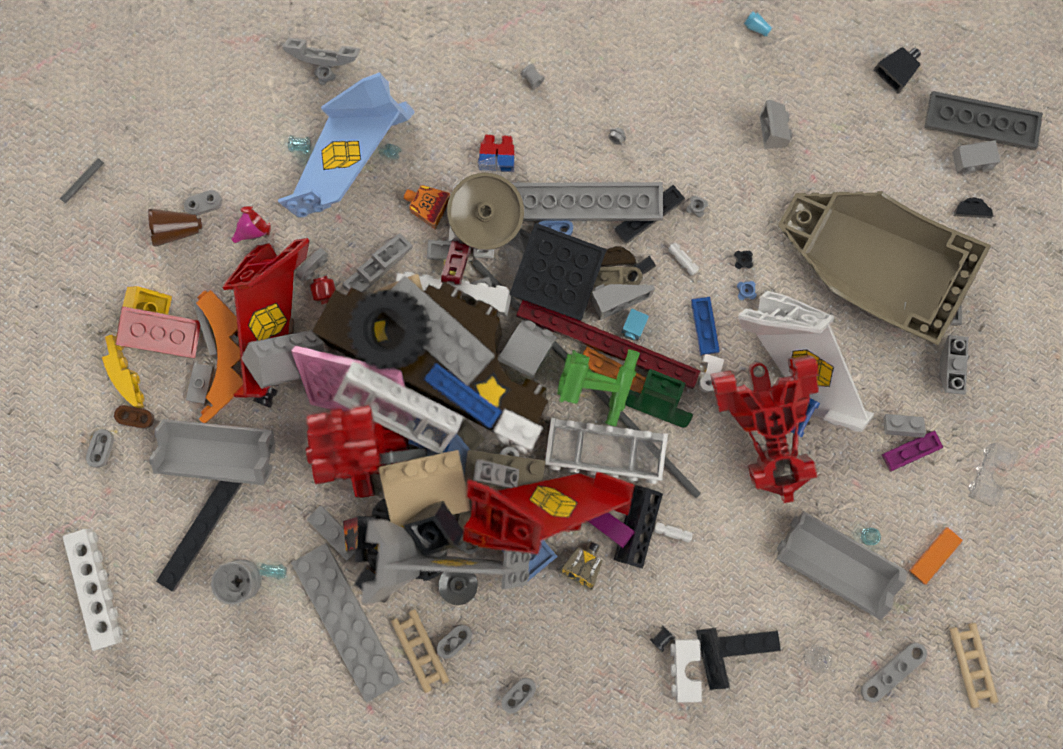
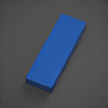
M711 298L691 299L700 356L719 353Z

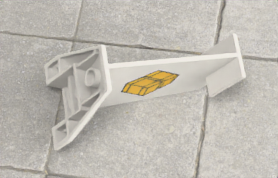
M766 291L760 297L758 311L745 309L738 315L742 329L756 333L784 377L792 376L788 366V358L808 354L816 359L819 373L816 376L819 393L811 394L810 398L819 402L820 405L812 415L823 418L833 425L847 427L852 431L862 432L874 417V413L865 411L830 327L834 316L786 295Z

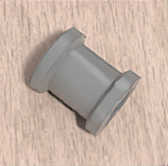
M534 64L528 65L521 72V76L531 83L532 89L539 87L545 80V77L535 70Z

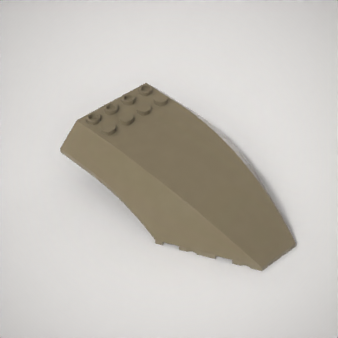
M856 191L855 193L833 192V194L795 193L778 224L780 230L831 291L880 320L937 346L945 336L991 247L990 244L953 230L915 212L883 191L863 193V191Z

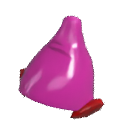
M253 206L240 208L243 214L238 220L236 231L231 239L234 243L260 238L265 234L267 236L270 235V223H266L252 209Z

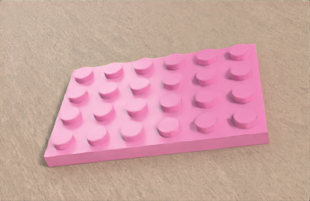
M295 346L291 351L309 402L314 406L330 410L339 408L342 411L349 410V408L333 401L353 361L405 387L401 371L396 369H377L376 366H369L359 360ZM348 382L342 395L352 399L354 394L359 392L362 395L359 403L364 405L370 393ZM375 397L373 402L380 404L377 412L388 418L391 411H396L398 416L395 422L405 427L409 420H414L412 414Z

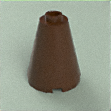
M148 209L149 228L153 235L151 236L153 247L199 234V230L202 229V220L197 218V214Z

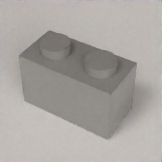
M996 140L958 146L952 152L956 172L964 173L965 175L975 173L977 170H982L983 172L991 171L1000 163Z

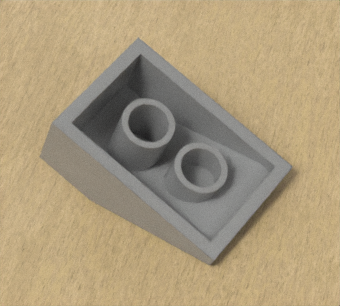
M602 284L594 288L590 301L599 319L602 320L650 298L655 288L653 285L609 284L605 286Z
M523 319L498 360L533 378L548 357L557 336L553 335L549 330H543L533 322Z

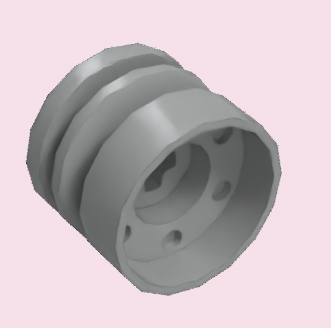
M239 559L223 564L215 570L212 576L211 588L219 601L235 605L252 598L258 593L262 583V576L259 568L253 562ZM237 578L242 579L243 582H237Z

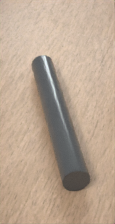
M98 158L64 193L60 200L66 204L104 162Z

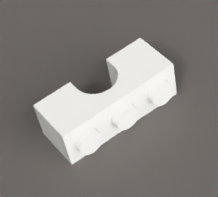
M674 639V644H670V654L674 656V664H671V676H675V685L671 686L672 697H675L677 702H702L701 681L699 679H689L685 675V667L689 662L700 661V640Z

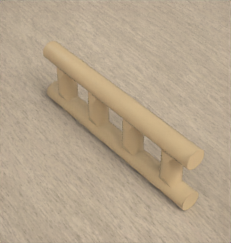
M416 609L408 612L411 618L401 623L398 618L390 622L424 693H428L432 690L430 687L431 683L440 679L442 684H445L450 680ZM414 625L419 636L408 641L404 630ZM423 643L428 654L417 659L412 648ZM432 661L437 672L426 677L421 666Z
M976 622L968 624L969 631L959 633L957 627L949 628L971 708L980 707L978 700L989 698L992 704L998 703V697ZM972 638L975 650L964 653L961 641ZM978 658L981 670L970 672L967 660ZM984 678L986 690L975 692L972 680Z

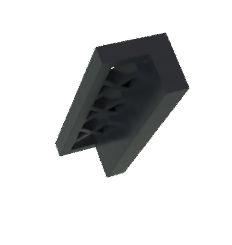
M634 485L629 514L625 516L624 524L632 529L634 534L623 548L617 545L614 561L643 569L663 493L647 487ZM653 494L655 495L654 503L651 505L650 499L651 495ZM649 514V521L645 523V517ZM644 533V539L640 543V535ZM638 552L639 558L637 563L633 562L635 554Z

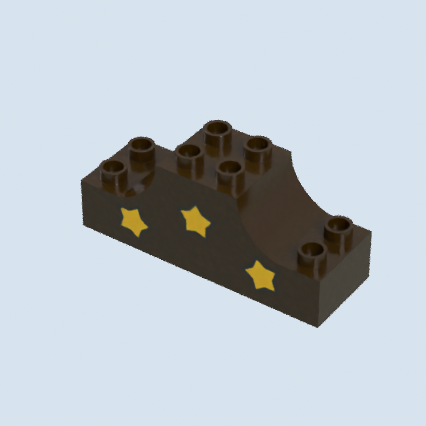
M443 282L439 289L429 284L424 293L495 355L468 387L502 411V413L489 429L424 380L436 363L455 376L427 350L423 355L418 356V360L414 363L396 368V370L401 371L405 387L455 413L458 412L461 416L495 433L494 431L505 409L540 426L549 410L550 400L545 398L547 388L528 378L525 379L521 386L511 381L498 361V346L502 337L500 318L497 316L499 311L481 300H478L474 307L467 304L462 298L464 293L449 283ZM352 287L347 295L335 290L314 326L312 333L326 346L353 360L366 363L365 359L361 360L357 356L359 351L352 349L353 339L348 338V332H351V327H348V321L353 320L354 317L351 315L353 309L358 308L357 303L361 299H366V294ZM384 311L378 316L375 323V335L383 347L395 349L402 343L405 337V330Z

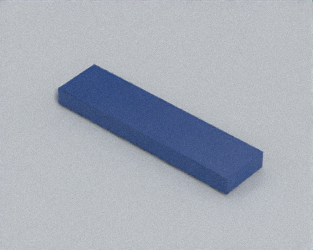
M437 363L424 379L489 429L502 413V411Z

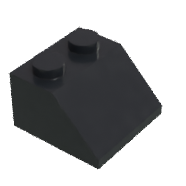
M444 501L427 506L403 525L424 556L456 547L464 534L463 529Z

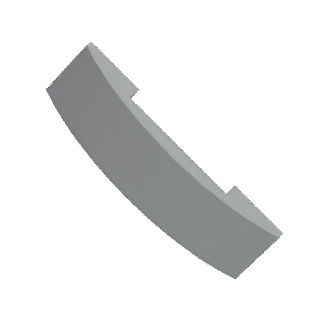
M288 38L283 45V50L293 57L322 66H339L351 63L356 60L360 53V48L342 46L339 52L307 47L306 40Z

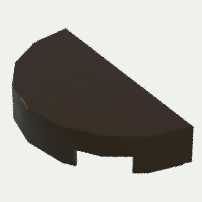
M615 246L607 249L601 267L636 264V259L624 247Z

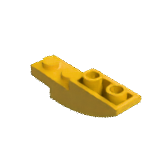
M105 336L109 355L103 356L102 360L110 380L118 392L131 405L137 408H144L143 402L145 398L138 385L140 384V378L135 371L127 369L128 361L122 352L124 347L115 345L116 336Z

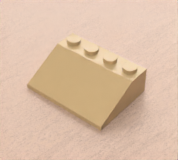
M458 450L379 467L391 523L402 526L427 506L444 501L452 514L471 510L469 499L466 497L467 489Z

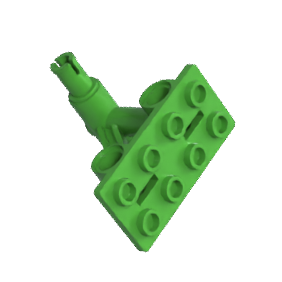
M628 349L624 365L620 367L617 378L614 379L591 372V369H589L590 365L588 364L590 358L573 350L572 354H567L564 371L559 380L557 395L560 396L559 401L577 404L582 388L612 392L608 403L610 409L605 423L617 426L620 413L626 407L625 402L633 377L637 373L635 366L640 353Z

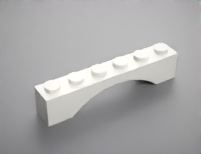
M411 272L398 273L396 282L401 280L404 275L409 277L415 274ZM425 274L422 277L419 276L423 291L429 284L438 289L442 285L441 278L433 279V276ZM462 280L461 285H454V282H448L464 293L463 296L475 302L478 300L484 301L499 311L497 315L508 316L511 296L509 295L510 291L506 287L496 286V288L488 287L489 285L485 283L473 285L465 280Z

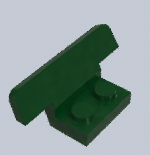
M649 369L641 392L629 390L625 402L626 406L682 428H686L694 415L677 408L686 383L652 369Z

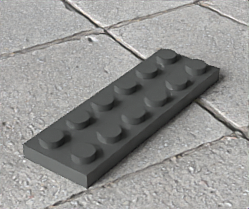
M932 91L929 97L924 128L986 141L996 140V143L1035 150L1038 148L1043 113Z

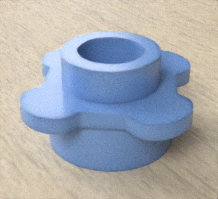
M753 281L739 282L737 284L739 289L738 298L740 300L746 298L755 299L757 296L755 293L756 284Z

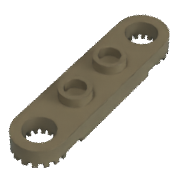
M600 267L594 287L602 284L605 286L609 284L639 285L643 280V275L637 267ZM631 272L638 274V279L634 282L628 280V275Z

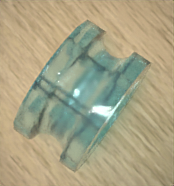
M386 144L385 147L387 149L384 150L383 154L392 159H399L400 156L398 154L402 152V149L393 144Z
M866 528L861 533V539L867 545H876L881 540V534L876 528ZM868 532L875 534V537H873L875 538L874 541L867 540Z

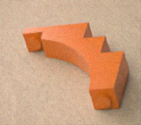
M206 290L197 297L199 300L196 302L213 329L218 357L215 378L206 396V399L213 406L210 407L208 405L200 412L202 416L199 420L202 423L210 421L234 398L233 394L243 385L242 376L233 368L241 360L239 345L231 338L238 331L236 314L212 290L208 292Z

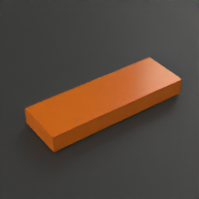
M945 527L909 572L926 585L963 540L950 528Z

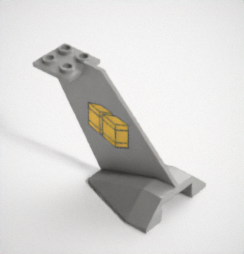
M383 519L369 520L367 541L379 544L376 581L363 583L361 604L381 601L417 578L420 570L503 574L501 589L527 585L531 553L505 550L504 561L453 556H424L405 528Z

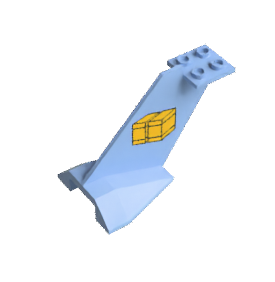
M381 73L361 79L321 106L322 111L329 117L294 193L278 199V203L298 218L306 217L315 212H322L324 209L330 208L331 204L341 201L390 127L408 121L413 116L414 110L406 101L398 104L391 97L389 82Z

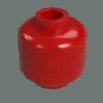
M328 276L313 279V282L310 284L313 300L316 302L321 301V305L327 304L336 290L333 279L328 278Z

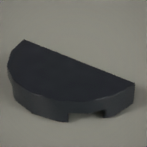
M973 197L959 203L955 209L954 216L992 218L993 211L991 207L989 208L983 202V199Z

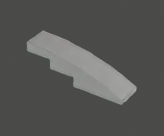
M399 233L373 253L372 258L360 266L354 275L343 282L342 286L347 291L352 287L364 293L385 275L413 246Z

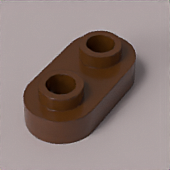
M122 405L114 412L115 421L122 425L147 429L154 423V415L146 409ZM126 412L129 414L127 419L124 418ZM144 416L147 417V421L145 423H143L142 421Z

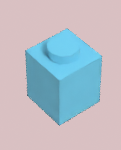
M631 309L621 332L624 333V337L630 340H639L649 315Z

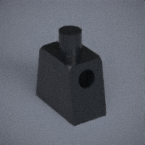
M901 47L879 61L873 70L899 94L921 64L917 59L921 56V52L917 48H912L908 52L904 47Z

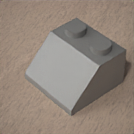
M766 100L759 114L764 149L787 147L790 140H792V130L788 127L789 112L786 111L784 104Z

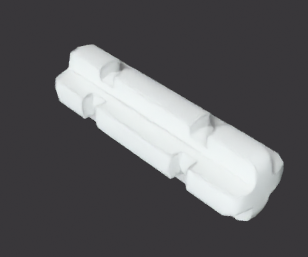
M673 243L669 247L668 251L675 255V259L684 268H687L686 271L690 275H694L699 270V267L692 263L691 258L683 250H680V246L677 243Z
M659 522L656 523L655 533H663L671 538L682 539V541L688 543L691 542L693 535L691 532H683L682 529L669 525L664 526L665 524Z

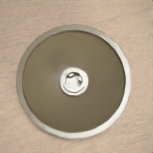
M477 173L466 177L453 189L448 201L447 217L453 233L461 242L474 249L493 250L506 245L516 236L523 223L524 205L519 191L509 180L494 173Z

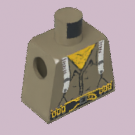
M590 541L585 551L577 547L559 570V573L592 591L602 564V560L595 557L601 546Z

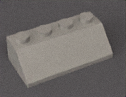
M312 330L251 342L248 344L241 359L260 387L264 388L301 379L291 352L295 346L324 352V346L322 341L312 333Z

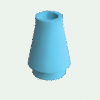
M752 11L744 22L747 29L760 33L765 37L772 29L758 12Z

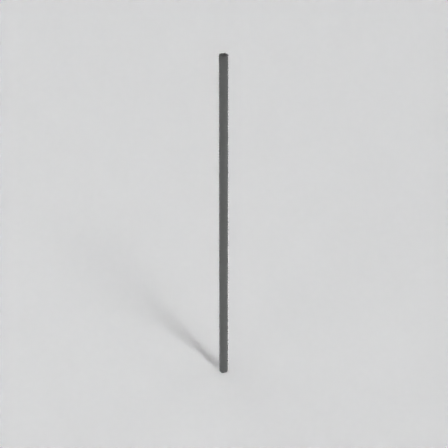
M478 259L473 262L472 265L484 278L490 277L494 288L496 286H503ZM511 296L510 305L518 312L521 304ZM555 341L552 349L566 361L568 353ZM591 389L609 407L610 397L603 390ZM621 411L619 419L629 429L641 431L635 425V423L623 411ZM640 440L659 460L660 450L652 441ZM665 456L664 466L697 498L701 492Z

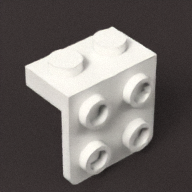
M505 409L494 432L498 441L506 445L510 442L515 445L516 450L526 454L527 451L532 452L542 427Z

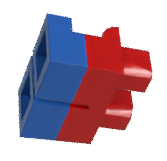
M486 134L483 143L480 145L479 170L496 171V157L498 154V171L514 172L515 146L513 145L512 136L504 135L502 136V144H495V136Z

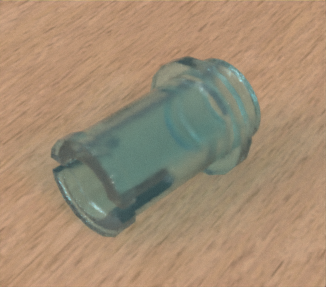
M262 563L261 568L264 570L260 569V576L276 577L277 580L284 579L287 568L283 564L276 566Z

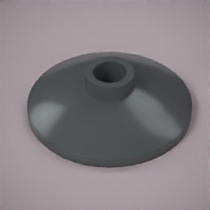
M444 571L438 583L439 592L446 602L453 605H463L474 598L478 589V581L474 573ZM457 581H460L462 583V587L460 589L455 587V583Z

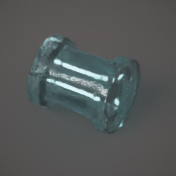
M294 135L289 136L288 149L290 152H294V150L304 151L307 154L310 152V137L298 138L294 137Z

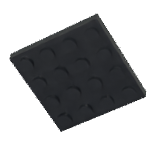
M535 223L509 295L582 321L607 249Z

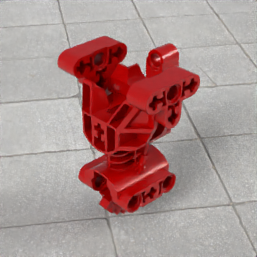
M808 354L788 358V366L792 376L778 377L772 387L768 369L761 362H753L749 366L752 390L745 384L737 386L735 376L730 370L710 374L719 412L729 411L743 430L749 433L753 441L752 444L759 456L757 463L748 465L751 481L756 489L780 495L784 504L794 502V492L810 479L817 478L814 461L808 454L798 455V424L806 420L805 413L810 395L819 393L816 377L819 374L817 362L814 357ZM762 366V374L755 376L753 373L754 368ZM795 428L791 450L788 449L789 446L785 435ZM753 431L765 436L766 451L763 452L758 441L755 440L752 434ZM787 459L790 465V475L774 478L775 462Z
M370 405L352 407L346 411H342L341 408L333 409L331 412L307 416L309 447H306V456L308 463L312 466L313 479L316 485L335 482L336 478L343 480L351 478L356 498L374 496L375 488L372 474H380L379 467L387 465L380 464L379 454L409 450L407 437L374 421Z

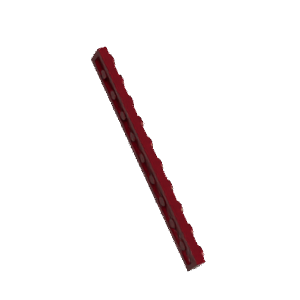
M523 300L516 314L518 318L531 321L535 325L623 361L627 357L628 349L640 353L636 363L637 367L647 371L652 369L686 383L685 386L690 389H694L701 370L587 323Z

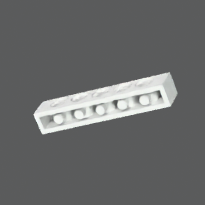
M83 529L62 536L92 651L123 642V631L117 623L118 613L112 604L113 594L111 589L108 588L106 581L108 580V575L102 566L103 556L97 547V534L93 529ZM84 546L87 547V553L85 556L82 554V548ZM89 564L92 566L90 575L87 573V566ZM94 583L97 585V592L95 594L92 592V585ZM98 603L102 604L101 612L97 611ZM103 622L107 624L106 632L102 630Z

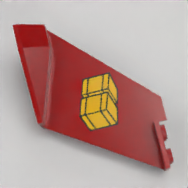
M308 238L295 239L278 256L270 243L257 245L244 257L222 288L224 290L234 289L240 358H242L248 344L251 342L288 335L292 312L294 270L307 258L310 242ZM241 359L243 385L233 396L235 398H260L264 396L270 386L261 388Z
M596 472L595 478L578 473L499 491L468 480L466 497L472 499V511L470 519L464 526L463 541L482 548L539 554L542 540L612 510L628 515L634 484L600 472Z

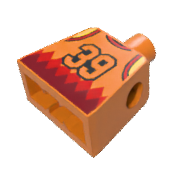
M421 185L417 193L407 189L403 199L411 202L409 209L413 215L433 229H436L448 206L450 193Z

